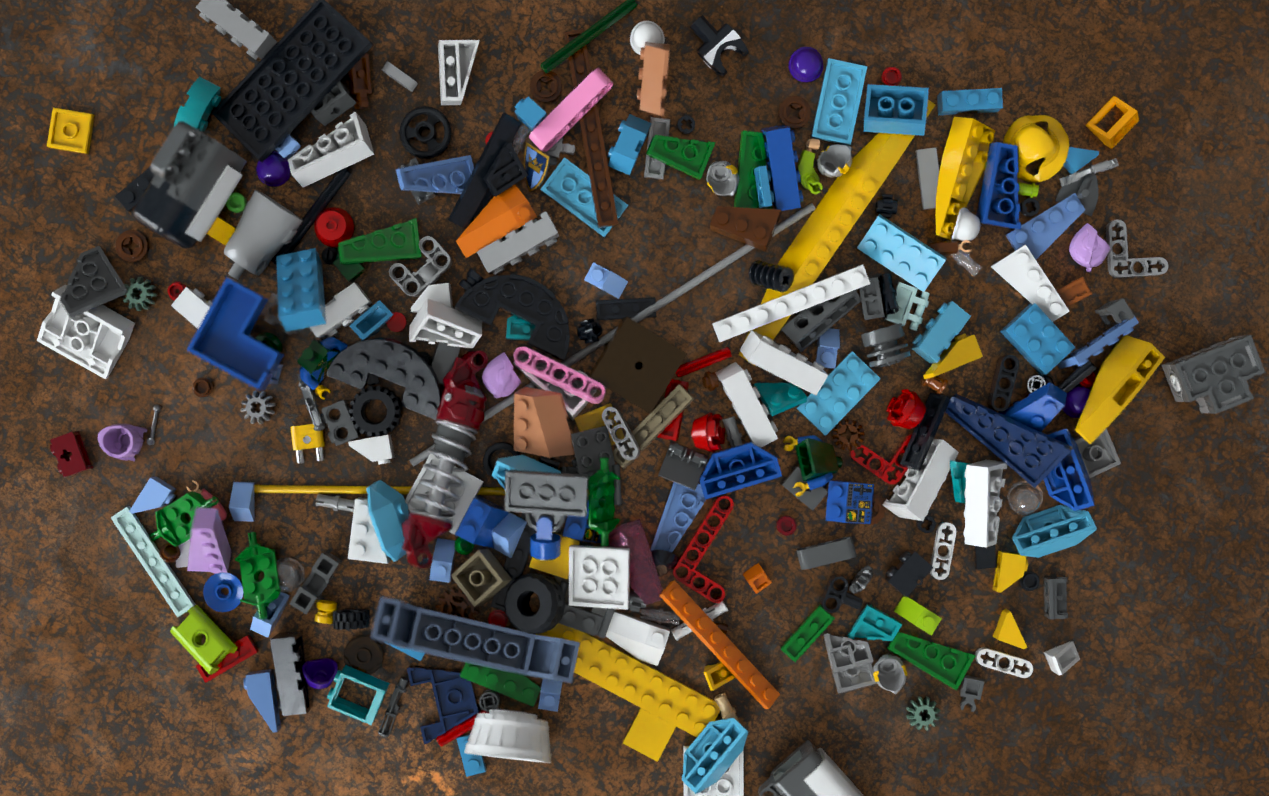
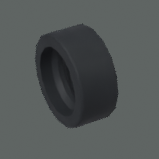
M495 443L484 453L483 466L487 474L494 478L492 476L494 469L491 466L490 460L495 451L505 449L513 456L520 455L518 451H514V446L511 443Z

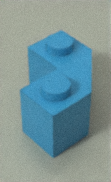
M629 114L626 121L622 120L618 129L621 132L615 147L611 146L607 155L610 158L608 166L630 175L652 123Z

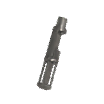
M299 373L297 375L299 379L298 386L301 387L307 405L306 409L309 411L314 425L313 429L314 431H321L325 428V424H323L318 410L319 406L316 404L311 388L300 379Z
M401 677L398 685L395 686L378 734L382 737H389L400 708L398 702L402 693L407 691L408 679Z

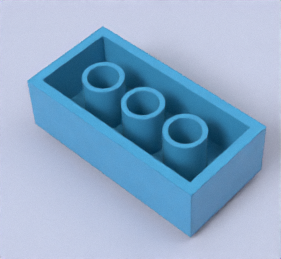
M316 248L276 256L278 312L285 331L289 332L326 324L323 266Z

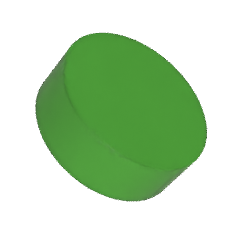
M237 192L232 193L226 202L227 208L234 213L243 212L247 205L246 197Z

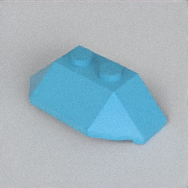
M525 455L498 458L492 476L497 479L505 490L506 470L561 473V471Z
M378 480L366 488L368 493V513L382 551L395 562L406 554V550H402L405 540L402 523L409 516L408 505L402 494L383 481Z
M1058 505L1023 517L1012 539L1020 556L1040 558L1077 545L1096 531L1097 527L1088 511H1074L1068 506Z
M735 718L709 722L684 752L682 781L695 794L716 783L743 751L748 731Z

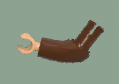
M964 240L961 244H958L957 241H938L927 244V246L941 255L957 254L958 250H962L965 253L972 251V249L964 250L963 248L965 243H971L968 240Z

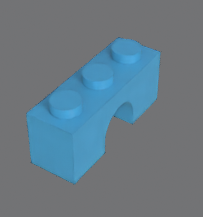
M1002 88L941 91L937 95L938 115H956L966 111H977V113L998 112L1003 108Z

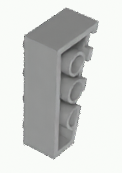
M201 0L196 6L201 12L199 14L201 18L208 23L213 21L217 24L215 29L223 35L226 33L231 35V41L238 47L245 46L248 49L246 53L255 60L258 57L262 60L278 43L267 31L263 30L254 21L249 20L247 16L237 8H234L226 0Z
M547 212L540 215L542 219L538 221L537 219L530 220L525 223L522 230H513L505 236V239L502 240L500 238L477 251L489 274L497 275L505 270L504 267L511 263L514 266L522 261L521 257L527 254L532 256L540 251L539 248L546 244L548 247L557 242L556 238L560 236Z

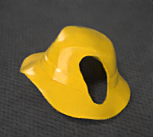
M1027 115L1018 118L1010 126L1003 140L1005 144L1018 147L1019 172L1017 173V178L1032 183L1046 181L1059 172L1067 159L1069 151V138L1064 128L1056 119L1046 115ZM1047 122L1049 134L1043 128L1036 125V123ZM1045 158L1039 166L1037 175L1027 172L1026 166L1029 163Z

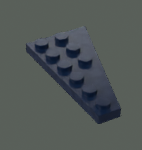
M957 393L950 399L945 411L1034 488L1074 448Z

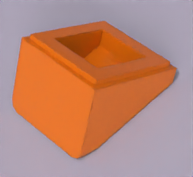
M759 563L743 573V576L756 594L772 584Z

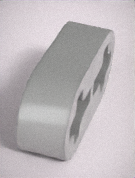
M386 62L381 69L411 92L418 85L411 77L389 62Z

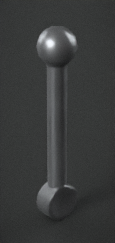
M158 404L153 407L154 417L150 438L147 439L148 445H154L156 442L154 434L158 412L161 410V406Z

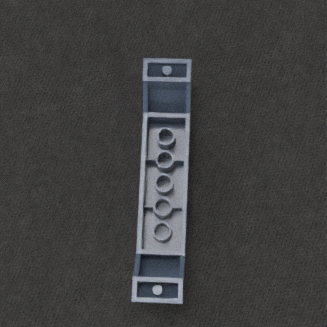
M380 597L371 635L372 639L407 650L523 676L572 683L580 642L563 638L528 634L518 630L418 608L386 597Z

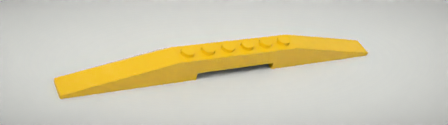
M930 100L927 103L926 119L935 107V104ZM878 133L852 158V164L848 172L836 178L777 264L793 270L794 280L791 287L785 292L767 288L761 304L814 284L915 135ZM791 315L755 328L753 331L774 340ZM740 351L738 355L748 361Z

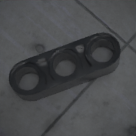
M1014 355L1001 356L997 361L987 400L988 407L993 411H1005L1010 405L1019 369V360ZM1007 358L1012 362L1010 369H1006L1004 366ZM1002 378H1005L1007 381V386L1004 389L999 385V381ZM997 397L1002 399L1000 408H997L994 404Z

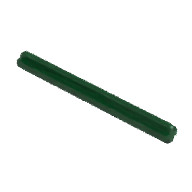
M635 0L623 2L542 62L541 69L545 73H549L635 9L638 5Z

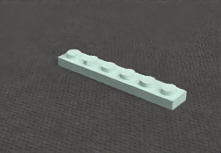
M128 506L112 516L111 519L175 615L179 617L196 604L168 562L161 559L159 549L151 540L135 513L129 512L131 507Z

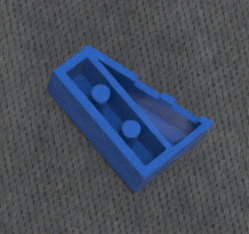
M1049 382L1030 393L1025 399L1020 402L1018 400L1013 403V406L998 413L1042 432L1065 406L1067 393Z

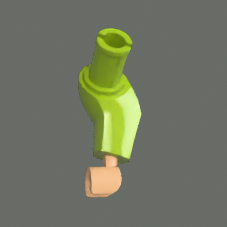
M812 138L806 141L805 146L807 150L802 151L797 170L800 173L802 186L813 194H819V189L822 190L823 186L819 182V176L813 168L815 153H812V150L819 149L820 140Z

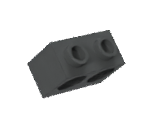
M347 400L339 401L321 409L323 412L321 419L325 425H328L330 430L328 432L329 439L336 446L362 437L359 429H356L353 426L355 425L354 422L350 420L351 413H349V409L351 408ZM334 409H338L341 413L338 420L332 417ZM342 427L348 431V436L345 439L339 435V430Z

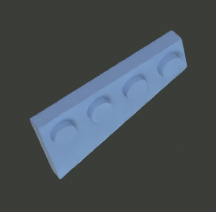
M471 155L399 168L396 170L401 190L461 194L474 170Z
M1076 193L1021 225V229H1014L1005 236L1014 250L1026 244L1034 258L1037 259L1085 211V208Z
M1134 317L1131 320L1126 319L1122 323L1116 324L1103 333L1104 336H1098L1087 343L1088 346L1086 345L1070 353L1071 357L1063 359L1058 363V368L1063 369L1076 364L1078 367L1089 361V356H1096L1104 351V346H1110L1119 341L1118 337L1120 335L1125 336L1134 330L1133 326L1139 323L1138 320Z
M673 482L650 552L652 550L673 552L706 501L701 484L698 483L696 490H692Z

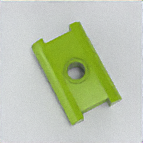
M195 605L188 610L189 616L179 626H173L170 633L211 675L220 669L218 664L228 653L236 652L237 646L198 605ZM205 635L206 641L204 644H202L201 640L202 637Z

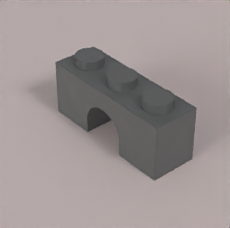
M327 550L322 552L312 567L311 574L298 589L289 604L304 614L311 612L343 561Z

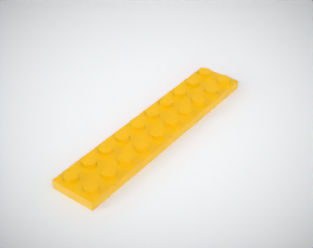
M558 623L552 630L535 634L580 642L574 673L695 737H698L709 722L715 721L720 712V708L713 699L588 633Z

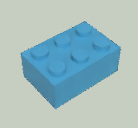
M868 84L863 132L924 136L929 88Z
M1036 303L1029 304L1000 331L1040 375H1047L1076 348Z

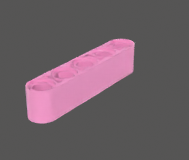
M600 68L593 70L531 132L529 139L541 151L547 152L612 88L613 82Z
M519 347L515 350L514 361L520 369L592 404H599L604 400L605 388L601 383L527 347ZM526 354L529 358L527 361L522 362L518 360V356ZM544 363L547 368L540 371L536 368V365ZM560 371L565 374V377L563 379H556L554 374ZM579 380L583 383V386L575 388L572 383ZM593 389H598L601 395L593 397L590 392Z

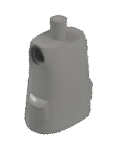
M255 189L243 211L236 230L224 249V254L235 262L228 274L239 280L246 269L259 276L283 245L291 242L303 220L269 196Z

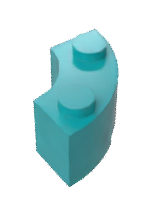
M199 76L187 92L189 98L185 106L180 105L174 126L178 122L184 121L204 132L208 126L207 120L213 108L217 107L221 101V96H219L221 87Z

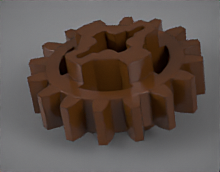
M453 587L450 594L448 591L444 592L445 598L441 596L438 598L441 604H436L435 606L440 609L438 612L476 621L473 615L479 614V611L475 609L460 588L456 592ZM454 596L463 597L464 600H457ZM447 602L449 608L448 611L445 613L444 606ZM470 605V615L468 617L466 608ZM455 606H461L462 609L460 610V613L458 611H453Z

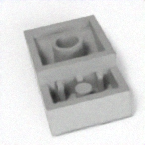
M1107 428L1091 444H1088L1081 436L1074 438L1089 478L1121 464Z

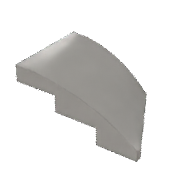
M828 633L824 634L838 694L877 684L873 676L872 663L874 660L868 642L838 637Z

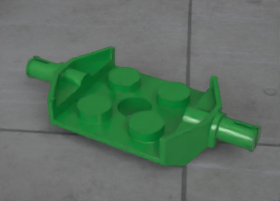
M602 457L600 458L601 469L589 477V528L601 534V546H609V534L620 522L619 518H614V480H620V477L610 472L609 458Z
M194 491L186 493L183 497L155 512L157 530L151 533L149 537L152 541L162 537L174 547L191 539L196 508H212L219 503V500L213 502L217 499L215 496L205 500L201 494ZM185 513L190 515V522L185 518Z
M250 532L247 534L249 539L248 547L235 558V561L240 562L244 599H240V602L256 606L258 608L259 620H264L268 618L266 607L276 600L281 593L274 549L262 547L257 543L256 532ZM263 571L264 579L260 582L258 577L259 574Z

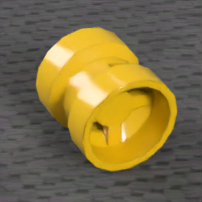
M318 600L316 605L318 612L315 614L314 621L333 624V612L337 608V603Z

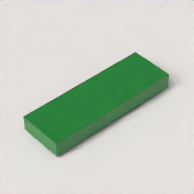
M819 604L780 649L796 662L835 618Z

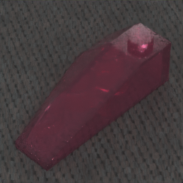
M640 519L614 528L609 534V546L604 547L630 548V584L645 605L663 600L659 596L663 591Z

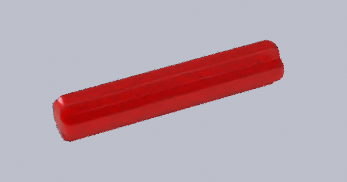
M726 347L680 365L676 375L677 377H682L730 358L732 356L731 351Z
M481 710V711L478 712V713L489 714V712H486V711H484V710ZM477 714L436 738L438 744L444 746L471 730Z

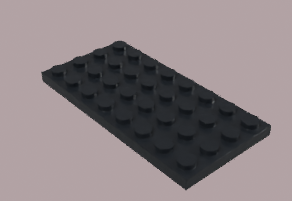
M318 0L211 113L263 163L374 45L328 2Z

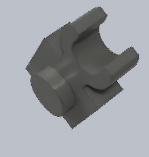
M964 676L960 690V696L964 697L960 701L961 710H964L966 704H971V712L975 711L974 699H981L985 683L983 678Z

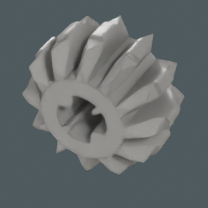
M253 391V396L246 394L248 401L242 400L241 404L246 405V408H242L241 412H247L244 418L249 419L251 417L250 422L252 424H255L256 421L259 424H263L264 419L270 421L271 418L268 414H275V411L271 410L270 407H274L276 404L269 403L272 400V396L265 398V391H261L260 394L258 391ZM255 404H261V411L255 410L257 408Z

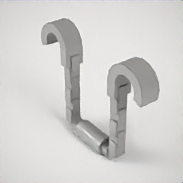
M1116 158L1110 161L1106 160L1082 172H1076L1059 180L1061 186H1065L1080 180L1081 177L1090 173L1104 172L1119 166Z

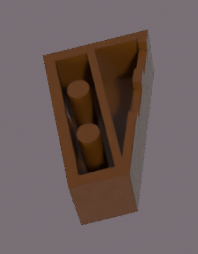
M717 206L710 222V230L766 252L781 217V210Z

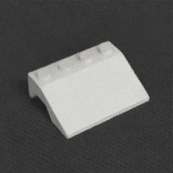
M65 284L52 292L55 301L51 312L42 323L37 341L100 377L107 379L126 347L135 323L104 305H99L70 318L60 302V297L68 286Z

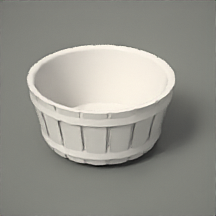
M489 710V714L478 713L464 753L551 763L552 754L550 752L548 721L538 720V715L514 711Z

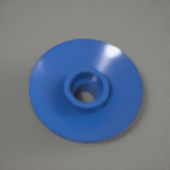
M228 572L212 575L206 581L203 588L205 602L210 608L218 612H228L235 609L241 603L240 599H243L244 595L243 585L239 578ZM223 588L228 589L229 592L227 595L223 594Z

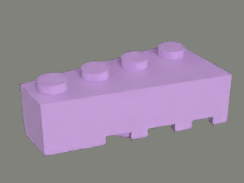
M196 508L191 530L187 571L211 572L215 574L220 572L227 573L232 551L218 509Z

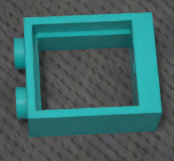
M345 665L343 670H338L335 675L334 682H336L335 688L331 687L327 695V699H329L327 707L372 725L390 683ZM346 678L377 691L370 709L338 697Z

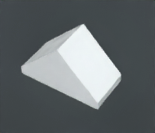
M1073 641L1044 652L1051 671L1057 675H1063L1080 660Z

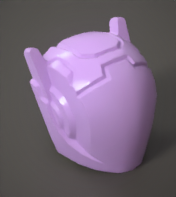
M1088 223L1072 238L1069 252L1075 262L1087 267L1086 271L1091 272L1092 267H1097L1105 260L1111 248L1097 235L1098 232Z
M505 352L491 360L486 365L482 374L483 384L496 399L511 395L521 384Z
M113 424L98 433V442L107 455L125 461H135L134 456L142 448L144 441L143 433L147 432V429L130 424Z

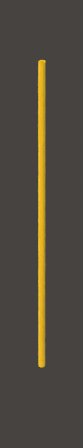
M254 485V493L368 494L366 489L368 486ZM390 486L400 494H409L412 488L407 486ZM481 487L477 495H505V490L503 487Z

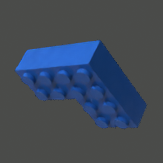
M226 277L190 342L187 351L258 390L266 389L274 375L270 373L271 370L276 371L284 357V354L249 335L269 299Z

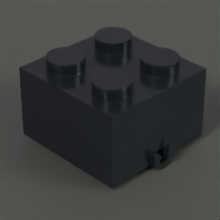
M913 550L905 551L898 559L901 562L896 567L891 566L885 573L887 576L885 580L906 598L918 585H922L923 579L934 568Z

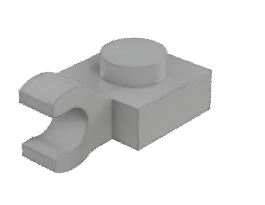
M562 137L550 150L544 153L551 157L559 158L560 153L574 155L576 147L571 144H563L564 138Z

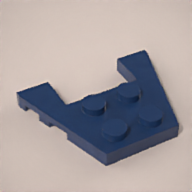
M421 667L407 668L411 686L426 682L432 683L440 721L420 726L424 744H428L436 737L441 736L446 731L479 712L473 682L461 678V671Z

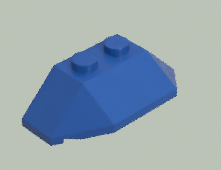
M1067 428L1047 434L1056 440L1074 447L1043 479L1049 496L1074 511L1094 506L1095 501L1091 480L1078 445Z
M749 442L712 453L699 481L706 500L782 477L776 456Z

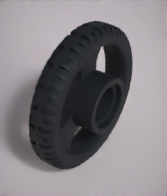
M423 106L413 109L405 115L400 125L399 134L402 145L410 154L418 158L429 159L439 156L446 150L451 141L452 130L447 117L441 111L433 107ZM421 114L428 115L427 121L419 122L415 128L408 126L416 116ZM438 122H442L444 126L442 143L435 141L437 132L434 126ZM424 128L431 130L428 137H421V131ZM417 137L421 143L428 144V151L415 149L411 146L409 140Z

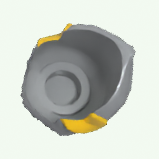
M834 144L828 146L825 151H821L817 159L819 172L830 178L845 175L852 164V147Z
M713 162L709 166L706 176L707 185L716 195L733 196L736 193L740 178L737 168L729 162Z
M891 654L883 655L873 666L875 682L882 689L897 694L906 683L908 675L906 666L897 656H892Z

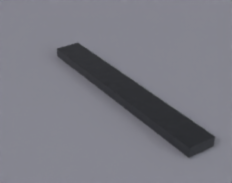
M541 456L539 461L557 470L560 465L559 461ZM522 512L520 518L526 521L525 512ZM526 523L512 558L507 556L503 567L512 580L493 597L490 607L505 611L506 591L510 584L523 574L530 553V537L537 533L534 528L529 527L528 523Z

